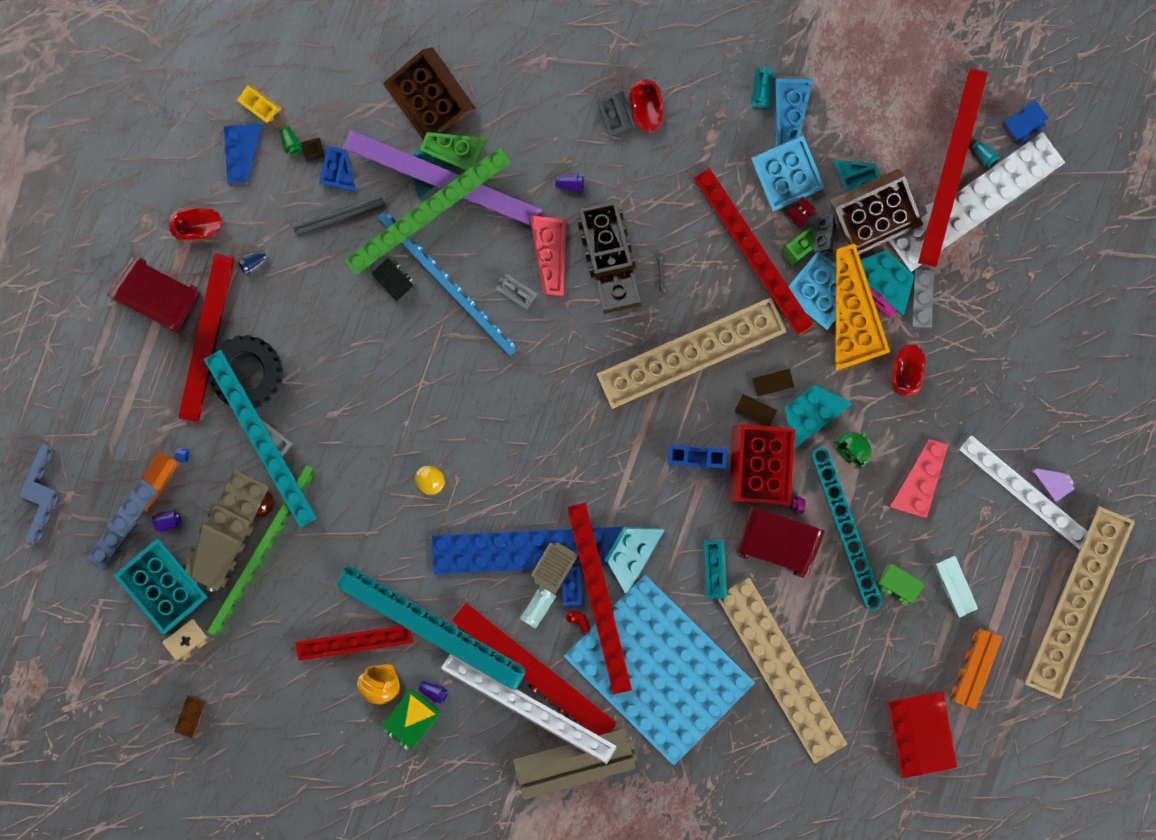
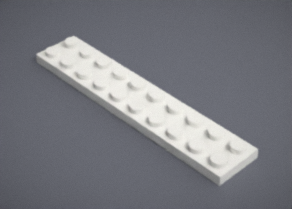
M1043 132L956 193L941 251L1065 163ZM931 211L921 218L922 226L888 241L906 268L911 272L922 265L918 264Z

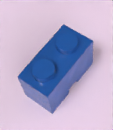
M1036 100L1020 111L1021 115L1015 113L1002 123V126L1014 143L1018 140L1023 142L1030 137L1029 133L1034 129L1039 131L1046 126L1044 122L1049 118Z

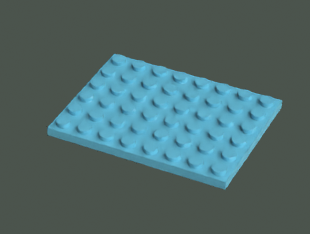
M644 575L612 607L632 690L613 695L596 624L564 658L669 762L675 765L755 682Z

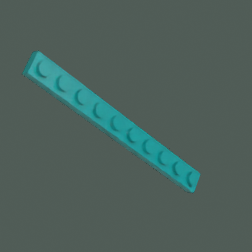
M220 350L205 358L204 361L299 527L301 528L317 519L316 514L223 351Z

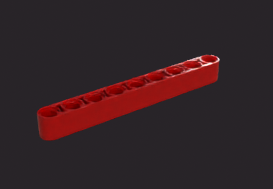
M215 253L179 411V419L198 423L209 379L208 366L204 359L215 352L235 257Z

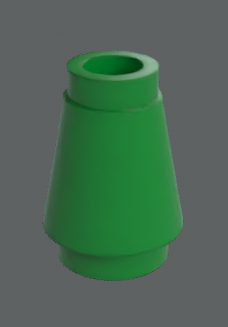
M290 126L281 128L279 132L284 152L288 156L301 152L302 144Z

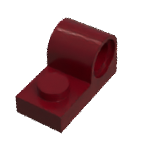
M802 196L786 216L801 228L815 213L816 208Z

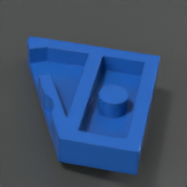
M327 146L319 184L355 192L356 187L353 182L346 150Z

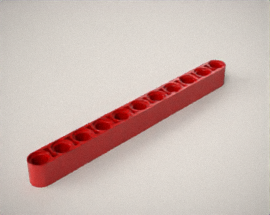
M969 68L918 264L937 268L988 75L986 71Z

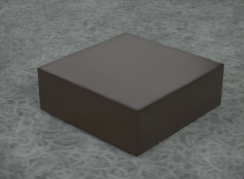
M320 138L301 142L306 162L325 157Z

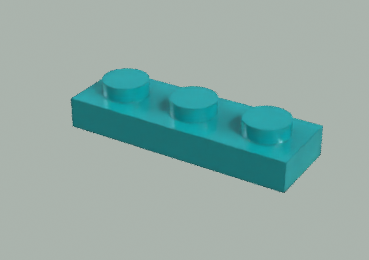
M704 541L707 599L727 598L725 541Z

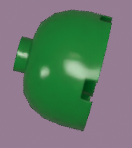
M849 431L841 435L834 442V445H838L835 449L848 464L851 462L856 464L854 466L856 469H862L872 455L871 445L869 444L870 439L864 433L859 434Z

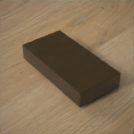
M790 368L752 378L757 397L794 388Z
M742 394L734 412L764 426H770L777 410Z

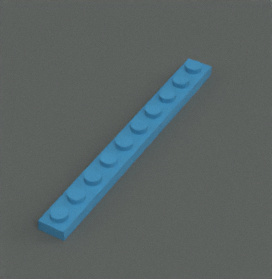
M382 213L377 217L386 229L396 222L390 214L386 216ZM406 238L401 242L408 252L500 348L511 357L515 353L514 343L508 337L504 339L500 335L502 331L495 324L491 326L487 321L489 317L482 310L478 312L474 308L476 304L468 296L465 298L461 294L463 290L455 282L451 284L447 280L449 278L447 273L443 269L438 270L434 266L436 262L429 255L425 257L421 253L423 249L416 241L412 243Z

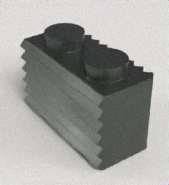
M387 258L371 274L398 303L415 288L412 284L414 280L408 273L404 275L399 270L402 267L395 259L391 261Z

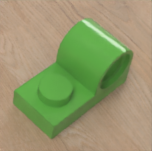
M809 227L780 251L792 266L814 249L816 231Z

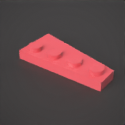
M530 216L543 294L563 296L567 220Z
M931 439L928 440L891 503L890 508L927 518L948 444Z

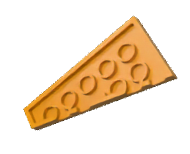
M855 243L836 249L835 370L890 352Z

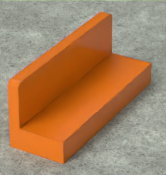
M162 452L157 453L142 477L144 481L158 490L144 509L147 512L179 464Z

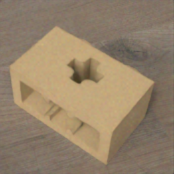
M192 619L162 643L176 661L180 659L184 661L192 655L190 651L195 647L197 649L203 647L207 643L206 639L209 636L197 620ZM184 637L191 638L189 641L190 645H183Z

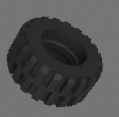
M239 335L231 340L227 339L222 346H218L215 349L216 352L223 351L229 364L241 355L254 356L262 363L264 375L261 383L256 388L245 391L255 408H260L263 404L269 403L272 400L271 398L277 395L283 381L282 362L277 352L267 342L251 335ZM208 368V378L214 393L230 406Z

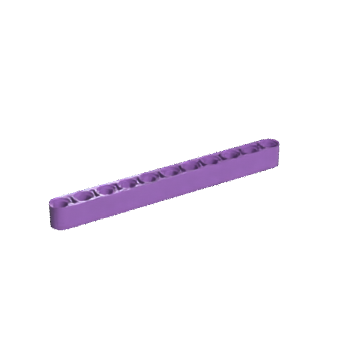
M351 130L343 146L344 149L439 189L444 188L460 176ZM482 184L463 197V199L528 226H531L530 216L541 217L543 212L542 209Z

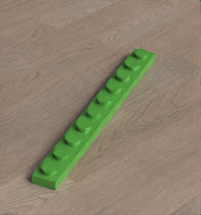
M499 147L344 260L355 275H357L502 170L511 161L502 148Z
M307 465L297 479L301 490L305 482L309 484L314 476L312 473L313 468ZM285 501L208 628L207 632L214 635L216 632H221L225 625L222 622L226 615H231L235 608L232 604L235 599L240 600L245 591L242 587L245 582L250 583L255 575L252 572L254 567H259L265 558L262 556L265 549L269 550L275 540L272 537L275 532L279 534L283 528L284 523H282L285 515L287 517L290 516L291 511Z

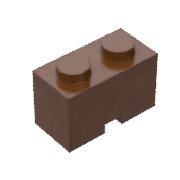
M187 695L174 732L189 738H195L208 701Z

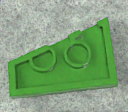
M427 132L419 151L467 171L476 165L487 138Z

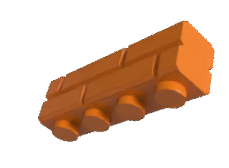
M978 629V632L974 631L971 638L973 646L971 650H967L964 660L967 661L964 668H960L957 676L960 681L958 686H954L951 692L953 702L976 710L1001 643V636L983 629Z

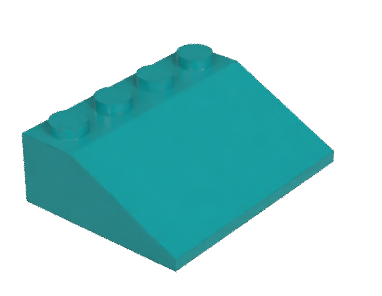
M159 538L114 575L116 580L163 635L168 634L207 598V595Z

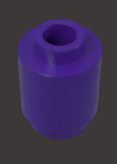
M175 509L159 512L152 516V524L155 531L159 530L162 532L177 529L179 524L182 523L181 515Z

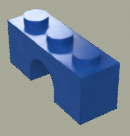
M669 445L667 465L725 470L727 449Z

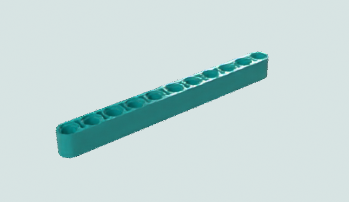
M344 567L336 583L339 589L511 689L518 688L526 673L524 667L355 568Z

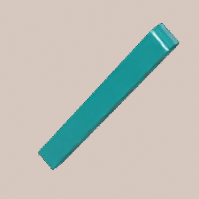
M817 448L811 455L812 463L862 603L867 610H877L882 605V598L833 461L827 449ZM819 451L825 454L826 458L823 462H819L816 459V453ZM823 470L831 471L832 478L830 480H825L822 477ZM830 488L838 490L837 498L829 496ZM837 506L844 507L845 513L843 516L836 515L835 508ZM843 524L851 526L850 534L842 532ZM850 542H855L858 545L855 553L850 552L848 549ZM857 560H861L864 563V569L861 571L855 568ZM864 578H868L871 582V586L868 589H864L861 586V581ZM871 596L877 599L875 607L868 605L867 601Z

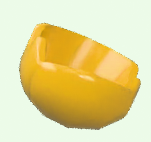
M432 465L421 467L417 470L414 477L416 487L426 495H436L445 484L444 474Z

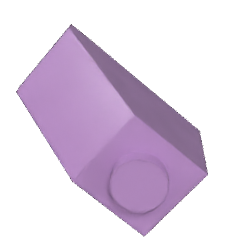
M1042 469L1031 471L1053 503L1075 489L1073 487L1074 482L1068 474L1065 476L1061 472Z

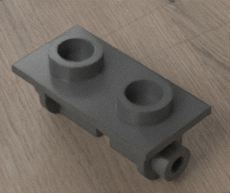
M834 214L818 218L813 252L822 251L825 256H829L833 252V240L831 238H834L835 228L837 227Z

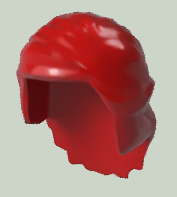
M638 80L632 85L629 92L633 120L642 131L646 130L647 133L653 132L660 127V123H663L661 90L652 80Z
M181 208L171 215L169 230L177 240L190 241L211 237L216 234L217 230L221 229L220 225L223 223L218 211H214L213 208Z
M913 344L905 345L903 349H899L893 362L892 375L890 377L891 388L900 396H913L922 387L926 364L922 348H918L917 345Z

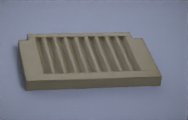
M558 542L555 545L549 543L531 574L535 578L534 583L556 594L578 554Z

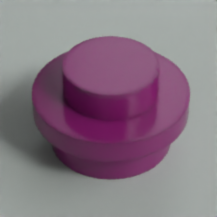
M796 496L791 501L790 509L794 515L803 514L806 501L801 496Z

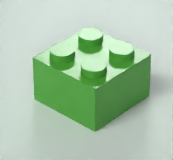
M893 564L886 566L876 583L879 586V591L886 595L893 594L896 596L895 600L902 605L913 604L925 583Z

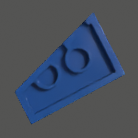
M262 123L224 126L228 184L247 183Z

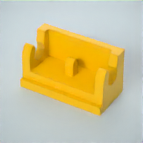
M247 85L237 99L239 103L266 123L273 121L274 115L282 109L281 106L253 85Z

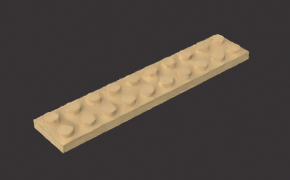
M770 297L596 375L611 409H614L778 337L787 331Z
M1098 506L1025 680V685L1056 698H1062L1135 523L1134 520Z
M750 577L727 590V598H717L813 763L819 762L846 746V740Z

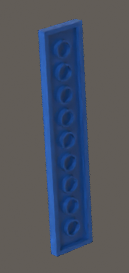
M623 527L592 528L601 566H607L604 560ZM572 529L432 536L433 573L451 574L534 570L549 543L555 545L558 542L578 554ZM579 554L572 567L581 566Z

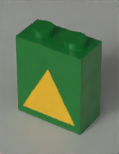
M411 688L382 724L384 727L383 731L391 738L396 736L400 740L398 743L406 750L408 748L413 749L442 712Z

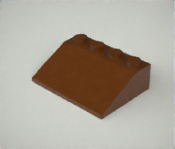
M433 47L422 49L383 83L423 140L427 132L445 133L476 109Z
M899 169L829 200L847 244L855 243L858 254L923 225L905 175Z

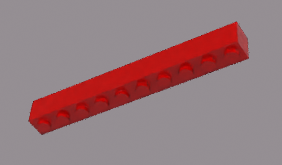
M465 603L452 619L454 627L465 631L471 637L524 667L526 673L523 679L530 683L528 687L535 693L539 691L545 695L543 699L550 705L554 703L560 707L558 711L565 717L570 715L575 719V723L587 728L598 736L610 733L616 726L617 722L469 604Z

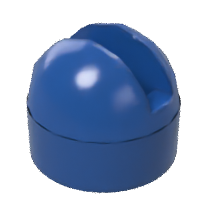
M178 448L174 453V458L180 463L188 462L190 456L189 448Z

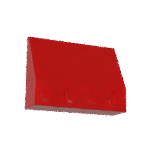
M746 424L733 425L729 502L791 505L795 429Z
M943 691L886 701L900 778L957 768Z

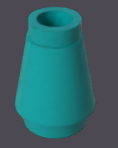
M980 140L971 148L981 163L988 168H991L1000 158L997 155L998 152Z

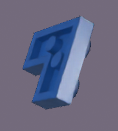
M581 566L571 567L560 585L562 587L563 606L582 605Z

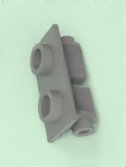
M507 273L500 279L496 290L528 310L538 295Z

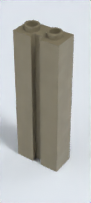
M625 729L600 735L601 738L616 745V750L607 764L572 744L513 759L523 799H529L636 769L634 761L638 759L635 749L630 748L634 746L631 735L627 736Z

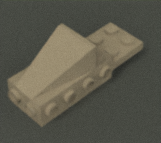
M236 469L233 470L218 504L215 507L212 506L207 516L210 518L208 522L202 525L199 531L200 539L195 541L191 548L193 552L191 558H187L183 565V568L196 583L204 584V588L211 592L225 588L229 580L227 576L230 570L233 571L237 564L235 559L238 553H242L246 545L244 540L253 531L254 526L252 524L269 489V485Z

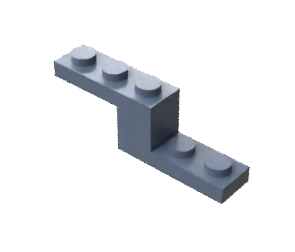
M41 443L19 493V497L39 505L24 541L35 544L36 541L40 540L43 533L40 530L43 524L48 522L50 518V513L48 512L51 506L54 507L58 499L56 495L58 491L37 483V480H41L45 469L43 467L45 462H49L53 453L51 451L52 447Z
M141 479L107 524L109 529L87 558L104 569L138 524L136 522L137 518L158 490Z

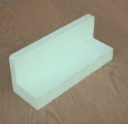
M953 556L934 564L956 617L960 618L967 613L977 610L978 607L957 558Z

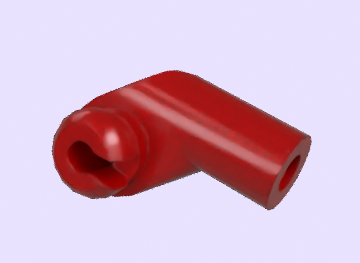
M569 611L566 614V621L579 625L582 634L591 630L583 613Z

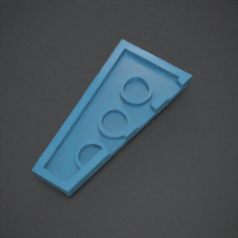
M813 79L774 80L776 147L801 135L802 123Z

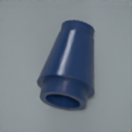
M261 250L241 257L238 264L244 274H251L268 259L264 251Z

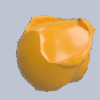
M388 663L368 667L365 673L359 676L356 686L363 699L372 704L379 705L398 697L400 692L397 673L394 670V666Z

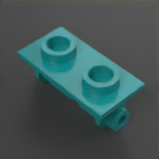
M769 68L755 69L751 106L770 108L774 71L769 70Z

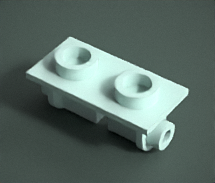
M540 586L520 619L536 629L556 596Z

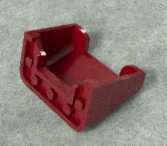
M139 256L135 259L131 258L107 296L179 334L200 296V293L196 291L197 287L188 282L184 285L146 265L147 261Z
M750 507L735 552L739 553L738 557L747 560L750 557H755L794 571L793 575L804 578L805 575L809 576L825 531L755 507Z

